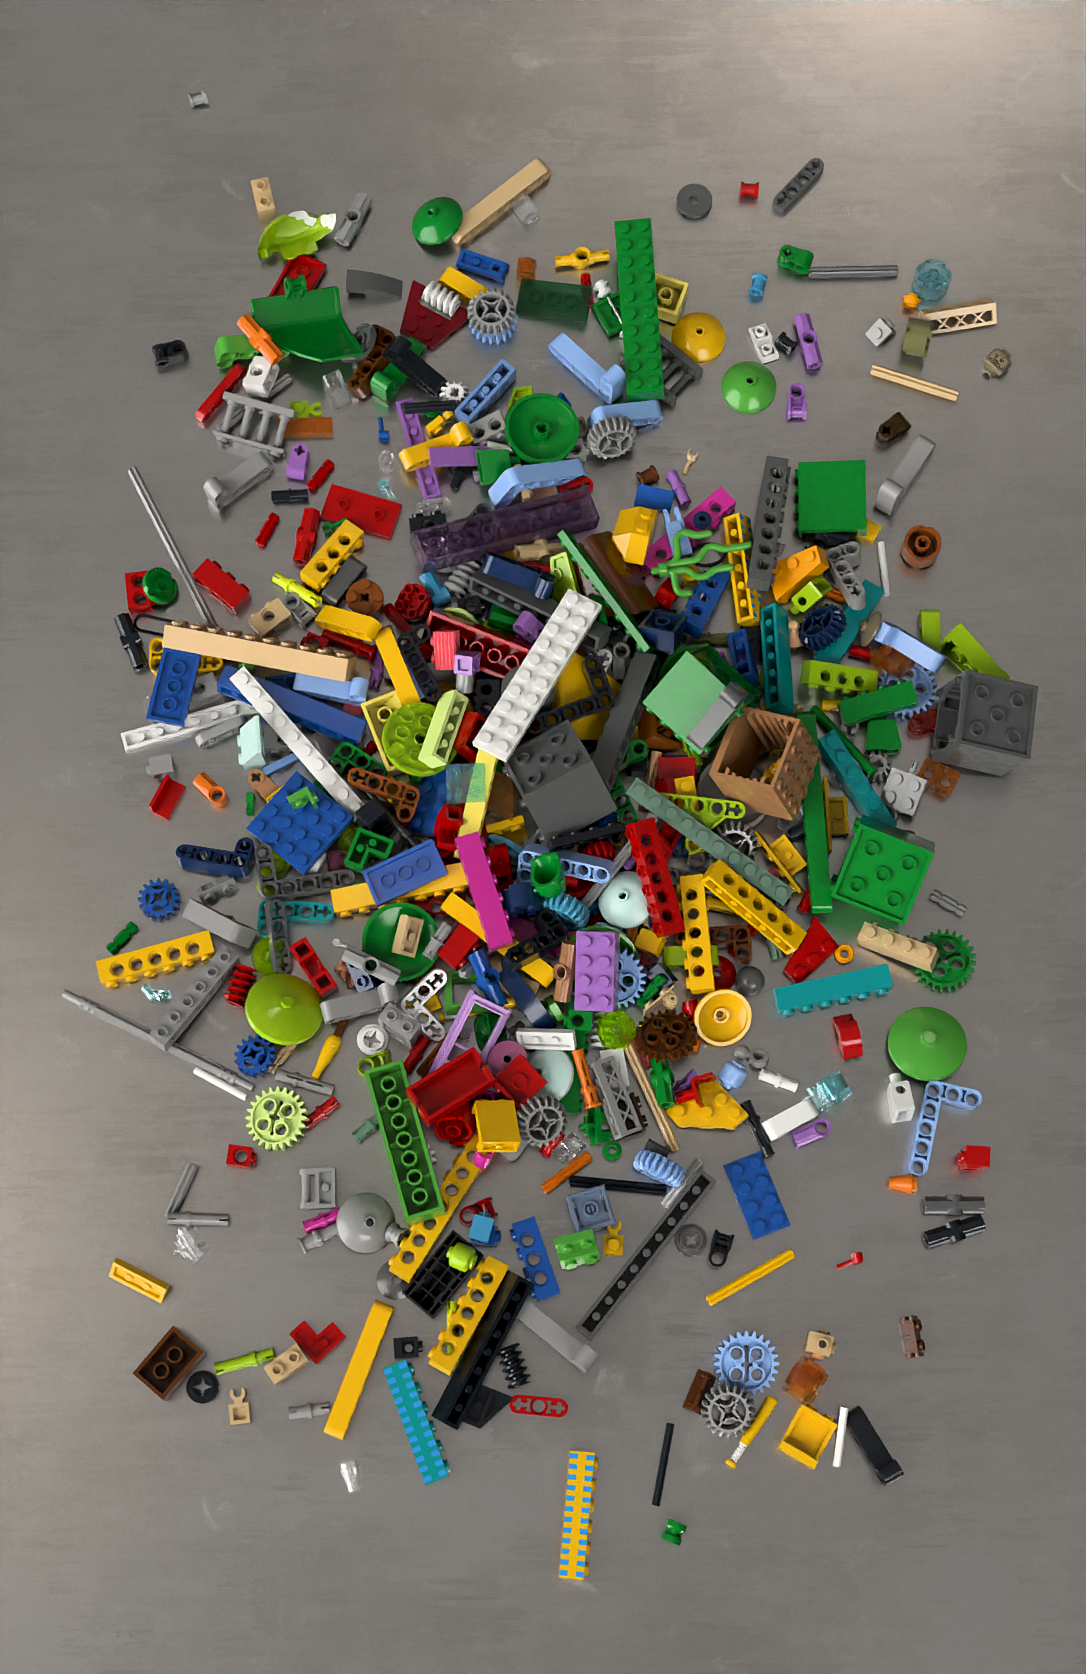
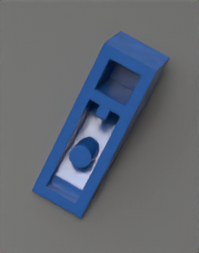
M746 629L729 633L728 640L733 667L754 687L760 686L758 669Z

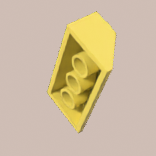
M395 690L361 703L363 713L388 775L391 774L392 777L403 773V771L395 767L386 756L382 745V731L391 713L397 708L402 707Z

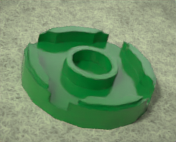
M155 567L147 571L142 580L146 596L151 601L163 605L171 602L176 597L178 591L176 580L164 568Z

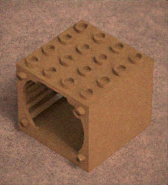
M744 707L742 710L745 713L740 718L735 716L729 722L709 775L727 800L741 802L747 810L794 821L796 815L800 812L801 801L807 794L808 783L813 779L816 763L820 761L821 753L801 719ZM775 749H784L778 767H773L775 775L771 783L766 776L762 777L760 781L758 778L750 780L758 757H762L764 753H770Z

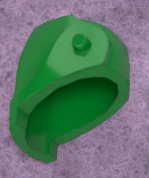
M556 852L545 853L530 860V877L535 887L533 889L534 893L538 892L541 897L553 898L566 891V878L563 866Z

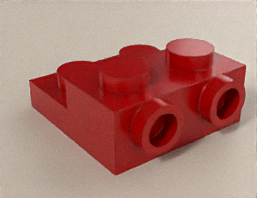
M520 1053L495 1077V1085L492 1087L500 1095L503 1093L508 1098L507 1100H514L515 1108L520 1110L522 1108L521 1104L525 1105L527 1099H532L548 1082Z

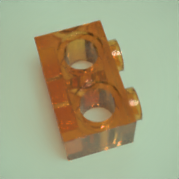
M926 757L917 775L929 781L926 789L929 788L935 791V794L940 797L949 798L961 773L941 763L931 761L930 758ZM930 772L933 777L926 778L923 773ZM941 780H947L950 786L942 785Z

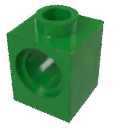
M569 1009V1014H565L564 1026H567V1029H575V1033L590 1035L593 1012ZM580 1017L583 1020V1024L576 1026L572 1020Z

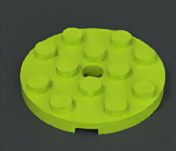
M415 702L408 703L399 709L397 708L388 717L383 727L382 745L386 756L395 767L409 775L426 777L438 774L449 766L457 752L452 748L447 764L436 768H430L418 759L423 743L418 744L415 737L418 735L424 739L426 737L436 706Z

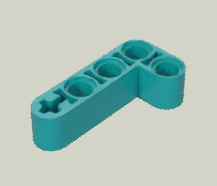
M264 900L259 905L257 930L265 940H268V933L262 932L263 927L267 926L266 914L263 912L268 900ZM282 901L285 909H293L292 913L286 916L287 922L330 924L336 917L334 908L328 903ZM276 904L272 907L274 911L278 908ZM305 909L312 910L311 915L306 917L302 915V912ZM326 910H328L330 914H327V917H324L323 914ZM276 915V917L272 916V918H280V916ZM277 922L273 925L275 932L277 931Z

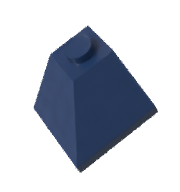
M652 609L640 623L638 630L656 650L674 653L681 644L687 616Z

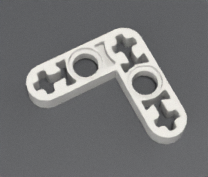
M434 968L401 999L403 1011L421 1024L423 1032L433 1041H440L444 1038L445 1027L423 1004L447 982V974L442 968ZM435 973H437L438 975L442 973L443 980H436L433 983L436 987L433 989L432 985L429 982H427V980L429 979L430 982H432L435 979ZM423 985L428 986L430 989L429 993L425 996L418 992L419 988ZM415 992L416 996L419 999H421V1001L419 1002L418 999H416L413 1002V1008H411L410 1006L406 1008V1000L412 1001L415 998L412 994ZM420 1013H426L429 1019L422 1023L418 1021L417 1017ZM432 1020H434L435 1022H433L432 1025L435 1029L441 1028L440 1035H432V1028L429 1026L428 1029H426L425 1027L430 1025Z

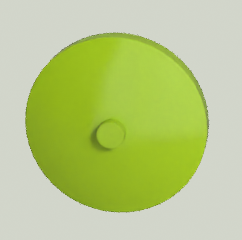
M272 974L260 979L250 989L245 1003L246 1017L253 1030L262 1038L280 1045H295L307 1041L318 1031L323 1019L320 1008L322 1000L318 992L307 981L290 974Z

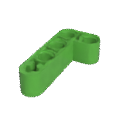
M246 335L221 336L217 339L214 346L215 360L218 368L232 366L235 359H254V356H263V354L252 346ZM279 348L284 354L283 358L290 354V352Z

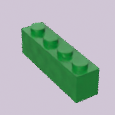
M904 679L897 681L894 686L888 687V685L878 687L877 691L870 692L866 690L860 692L859 696L853 698L845 696L840 699L837 707L843 726L846 727L917 706L918 699L912 680L906 681Z

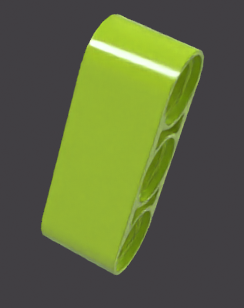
M920 609V640L941 652L940 610Z
M711 945L713 967H718V946ZM683 946L663 947L662 960L669 969H685L684 958H687V951H683ZM696 949L693 951L692 955L694 957H699L702 955L703 951L700 949Z

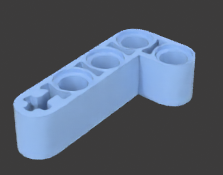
M658 400L597 407L588 417L587 423L590 429L593 428V424H598V420H604L605 417L610 418L612 415L614 417L620 415L621 417L626 416L628 420L633 422L634 426L656 424L663 420V415Z
M881 620L878 631L873 638L882 644L891 646L934 673L939 672L947 658L943 653L888 621Z
M296 673L293 691L314 698L361 706V703L366 702L369 681L364 678L354 677L352 681L342 682Z

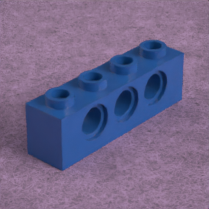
M716 573L711 578L702 581L700 585L696 584L693 591L694 597L689 598L686 603V612H681V615L687 616L684 633L697 639L700 638L729 583L731 573Z
M535 1216L513 1223V1229L509 1231L512 1240H517L519 1248L516 1249L519 1260H524L526 1266L522 1268L526 1279L530 1278V1281L534 1283L530 1291L532 1299L536 1298L537 1302L560 1295V1290ZM528 1235L533 1238L534 1241L530 1246H525L522 1243L524 1236ZM533 1254L538 1255L540 1258V1262L537 1265H532L528 1261V1258ZM537 1274H544L547 1280L544 1284L536 1283L535 1276Z

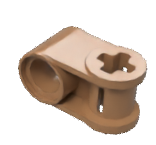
M253 769L248 773L247 779L251 787L267 803L265 798L279 787L259 769ZM255 776L260 778V782L254 781L253 778Z

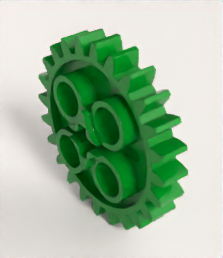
M938 929L937 935L931 931L930 938L925 935L923 936L924 943L930 942L936 946L939 957L932 973L920 968L915 971L916 975L921 974L919 981L926 979V987L933 984L932 990H935L939 986L940 992L943 991L944 987H947V990L950 992L951 986L958 990V983L964 986V978L970 980L971 976L968 973H974L975 971L970 966H976V961L971 960L976 958V954L970 953L974 947H967L969 940L963 942V934L956 937V931L950 935L948 929H946L945 934H942L941 930ZM950 944L954 947V950L948 952L944 949V946ZM942 957H944L945 960L948 959L947 964H945L943 961L941 962ZM958 961L963 966L960 969H955L952 963ZM941 969L945 974L942 977H938L934 974V971Z

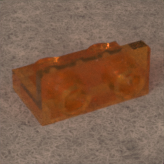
M883 644L878 650L873 647L870 649L871 662L898 679L914 666V660L889 645Z

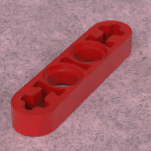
M239 363L236 364L198 408L195 418L205 423L224 402L222 398L224 391L231 393L244 378L247 369Z

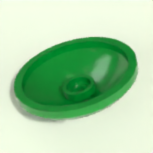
M437 197L427 201L414 215L412 221L413 234L417 240L427 245H436L449 240L455 235L462 224V209L454 199L449 197Z

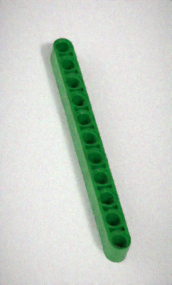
M815 711L795 712V718L801 719L819 749ZM819 761L815 765L813 779L808 783L807 794L802 799L812 914L832 913L831 890L828 889L830 873Z

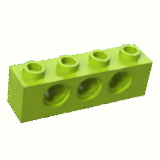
M816 660L802 661L800 684L807 685L809 689L824 687L823 691L835 692L836 689L840 690L841 694L851 695L854 692L859 696L860 692L866 690L870 692L876 691L878 671Z

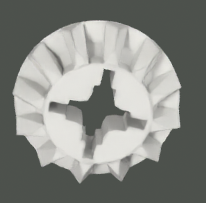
M376 1024L363 1027L357 1036L358 1047L366 1055H374L385 1050L388 1045L387 1032ZM376 1032V1040L380 1043H373L370 1047V1041L367 1038H372Z

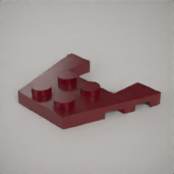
M413 280L400 327V334L407 338L412 336L425 344L427 349L431 351L446 340L452 332L460 329L468 321V312L466 308L459 306L449 320L421 305V297L426 286Z

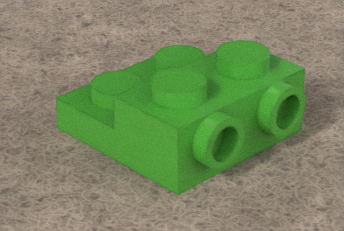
M593 1229L553 1238L562 1270L574 1269L578 1265L593 1264L601 1260Z

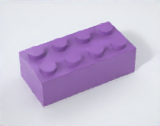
M576 931L574 1010L602 1012L618 1010L620 931Z

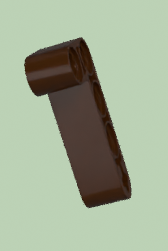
M377 324L372 325L376 330L374 347L348 381V387L360 399L367 397L371 392L370 382L373 375L378 370L383 372L390 363L383 357L382 353L392 338L396 337L393 332Z
M747 926L709 927L711 945H716L718 948L734 946V955L739 964L746 965L751 962L753 957L752 938ZM694 930L691 932L690 936L692 937V935H694V938H697L700 936L701 932L698 930ZM744 931L747 933L746 938H737L739 932ZM685 932L675 934L677 946H683L681 940L685 936ZM726 933L728 937L721 941L718 939V935ZM746 950L749 954L746 958H740L738 956L739 952Z

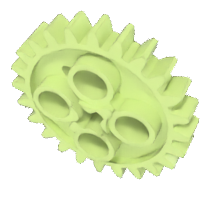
M277 1086L276 1091L269 1087V1093L262 1090V1097L256 1095L257 1102H250L253 1109H247L251 1116L245 1117V1119L250 1121L246 1127L252 1129L248 1134L254 1136L252 1140L254 1142L259 1141L258 1145L261 1147L265 1146L267 1150L273 1148L274 1151H278L279 1146L282 1150H286V1144L293 1147L292 1141L299 1142L297 1136H304V1133L301 1131L302 1128H308L304 1125L305 1121H309V1118L304 1116L309 1112V1110L303 1109L306 1103L300 1102L302 1097L296 1096V1092L293 1090L289 1092V1089L286 1087L283 1091L279 1086ZM274 1102L273 1110L269 1111L268 1106ZM292 1107L291 1115L286 1116L287 1109ZM268 1121V1127L263 1130V1123ZM286 1126L285 1134L280 1135L281 1128Z

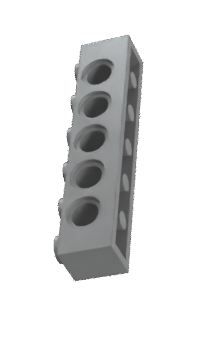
M223 945L148 1034L150 1041L164 1052H167L235 970L234 966L240 964L239 956Z

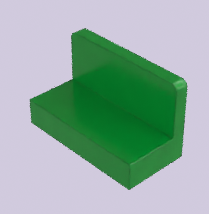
M493 604L487 626L517 634L513 630V625L519 616Z

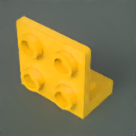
M522 815L485 826L487 837L490 834L498 835L513 841L519 846H522V841L528 837ZM510 857L511 863L518 861L517 859H516V860H513V859Z

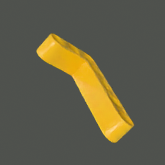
M391 625L382 627L374 637V640L402 707L408 703H422L397 646V639Z

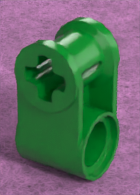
M784 245L780 249L777 262L783 268L800 274H807L814 255L808 250Z

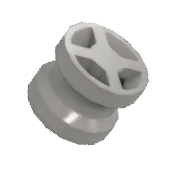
M392 1223L386 1230L385 1240L390 1243L394 1242V1245L399 1247L404 1237L409 1238L410 1232L406 1228H401L397 1223Z

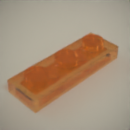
M333 418L290 419V422L287 423L283 439L333 437ZM277 419V431L281 419Z

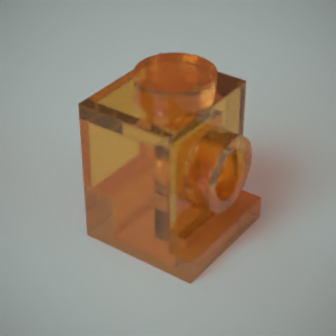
M530 257L518 258L517 281L535 283L536 260ZM521 273L531 274V276L521 275Z

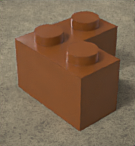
M644 707L639 719V739L645 741L647 747L663 754L681 749L682 741L675 737L674 731L670 727L663 726L659 721L660 718L655 714L649 713Z

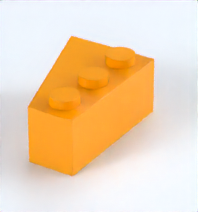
M815 545L777 561L776 569H772V573L775 574L774 585H771L776 601L785 605L806 584L830 567L824 549Z

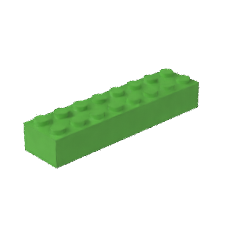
M403 1060L365 1070L366 1080L406 1223L410 1226L446 1215L447 1212L419 1113L406 1095V1088L411 1085Z

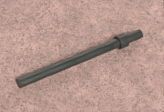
M349 766L344 770V772L348 775V772L352 768ZM356 773L352 776L355 782L357 779H360ZM361 790L369 800L374 798L386 811L388 821L401 834L400 837L405 842H408L412 847L419 845L418 841L414 838V834L399 822L375 794Z

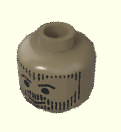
M995 348L984 359V368L992 376L1002 375L1011 366L1010 353L1005 349Z

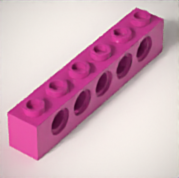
M720 486L683 518L685 528L694 531H704L697 529L693 524L694 515L697 512L704 511L712 519L710 527L705 530L716 529L724 517L730 516L735 512L736 501ZM717 508L720 510V512L714 513L711 511V509ZM667 533L649 547L644 565H641L652 578L659 575L651 574L652 567H657V563L669 561L673 558ZM688 537L689 542H690V545H691V549L694 547V543H695L697 540H700V541H701V540H703L704 538L694 539V538ZM662 554L666 558L658 559L656 556Z

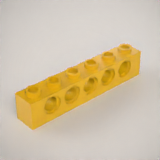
M720 859L709 866L699 881L786 955L796 951L806 936L807 932L798 923L791 920L785 912L778 909L771 900L765 898L755 887L747 883L741 875L734 872L727 863Z
M703 874L680 876V882L677 883V892L682 897V901L678 902L679 909L683 913V923L686 930L683 931L685 932L686 939H682L683 951H687V958H684L685 970H689V977H686L687 989L691 990L692 994L715 991L705 886L699 882ZM689 893L697 894L694 900L687 899ZM693 911L699 913L696 919H690L689 914ZM694 930L701 932L697 938H692L690 934ZM696 949L703 951L699 957H694L692 953ZM702 968L705 971L702 976L694 975L695 970Z
M206 930L95 962L103 987L113 988L118 986V983L124 981L126 983L135 982L137 978L145 976V978L153 977L156 975V972H171L178 966L189 967L199 960L202 962L210 961L216 954L211 932ZM199 946L197 953H190L191 947ZM174 951H180V956L177 959L171 958V954ZM160 956L162 958L159 964H152L154 957ZM136 962H142L143 965L140 969H133ZM117 967L124 968L120 975H115L114 973Z
M490 1255L487 1256L486 1260L481 1259L476 1268L479 1270L477 1276H472L467 1284V1287L470 1289L467 1294L462 1293L457 1302L460 1307L457 1312L452 1311L447 1320L450 1323L447 1330L442 1329L437 1338L440 1340L438 1346H433L428 1354V1357L431 1358L428 1364L449 1376L509 1269L508 1265ZM488 1275L491 1277L492 1282L484 1283L481 1277ZM475 1292L480 1293L482 1299L476 1301L472 1298V1294ZM470 1310L473 1316L465 1318L462 1315V1311ZM459 1327L462 1329L463 1334L456 1336L453 1334L452 1329ZM450 1345L453 1348V1352L447 1354L443 1351L442 1347Z

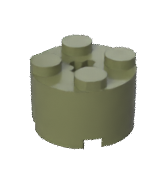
M909 317L901 354L927 358L934 323Z

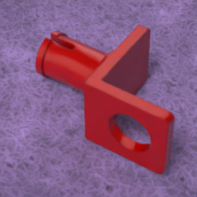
M712 1072L690 1078L692 1084L690 1089L675 1092L677 1103L680 1105L695 1099L701 1108L704 1107L699 1085L717 1080Z

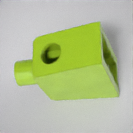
M821 574L791 598L793 603L789 606V610L794 615L800 611L804 613L833 589L832 586Z

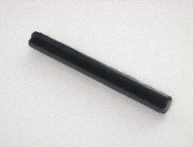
M574 1175L569 1177V1186L593 1188L604 1184L606 1190L654 1195H666L667 1193L666 1184Z

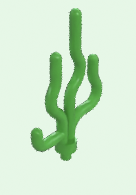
M682 529L673 537V558L669 561L657 563V567L651 568V574H659V577L670 576L674 593L680 597H690L693 595V590H682L680 588L678 574H687L695 580L704 581L716 573L732 571L734 565L732 563L711 567L705 573H698L686 565L702 561L711 550L728 553L750 549L753 547V543L751 541L730 545L709 543L696 556L681 559L680 540L682 537L688 536L694 539L711 537L713 534L711 530L694 531Z

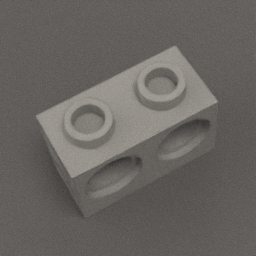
M500 410L468 425L474 437L473 443L475 446H487L488 441L497 443L506 440L505 420Z

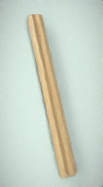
M629 1042L623 1045V1050L670 1151L675 1152L680 1149L679 1142L663 1108L657 1106L654 1088L633 1043Z

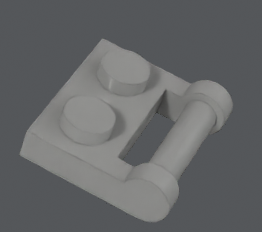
M335 1167L300 1169V1176H302V1203H300V1209L336 1208ZM310 1175H315V1202H310Z

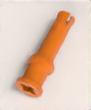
M582 1048L571 1053L582 1086L580 1094H583L586 1104L584 1108L586 1110L600 1106L602 1103L598 1100L597 1086L593 1085L584 1049Z

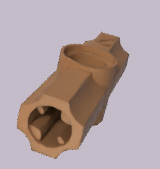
M562 941L559 963L553 969V975L556 979L553 999L558 1002L569 1003L571 1000L573 980H575V942Z

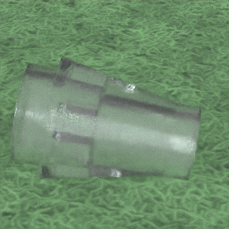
M350 1460L341 1463V1469L339 1470L348 1487V1491L360 1490V1470L357 1461Z

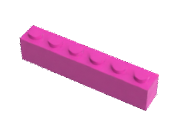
M478 832L455 838L458 855L489 951L493 952L512 946L515 934L513 928H509L507 921H509L508 912L502 908L503 897L501 891L497 892L496 890L497 878L495 873L490 871L489 866H492L489 855H485L483 849L486 848L483 836L479 837Z

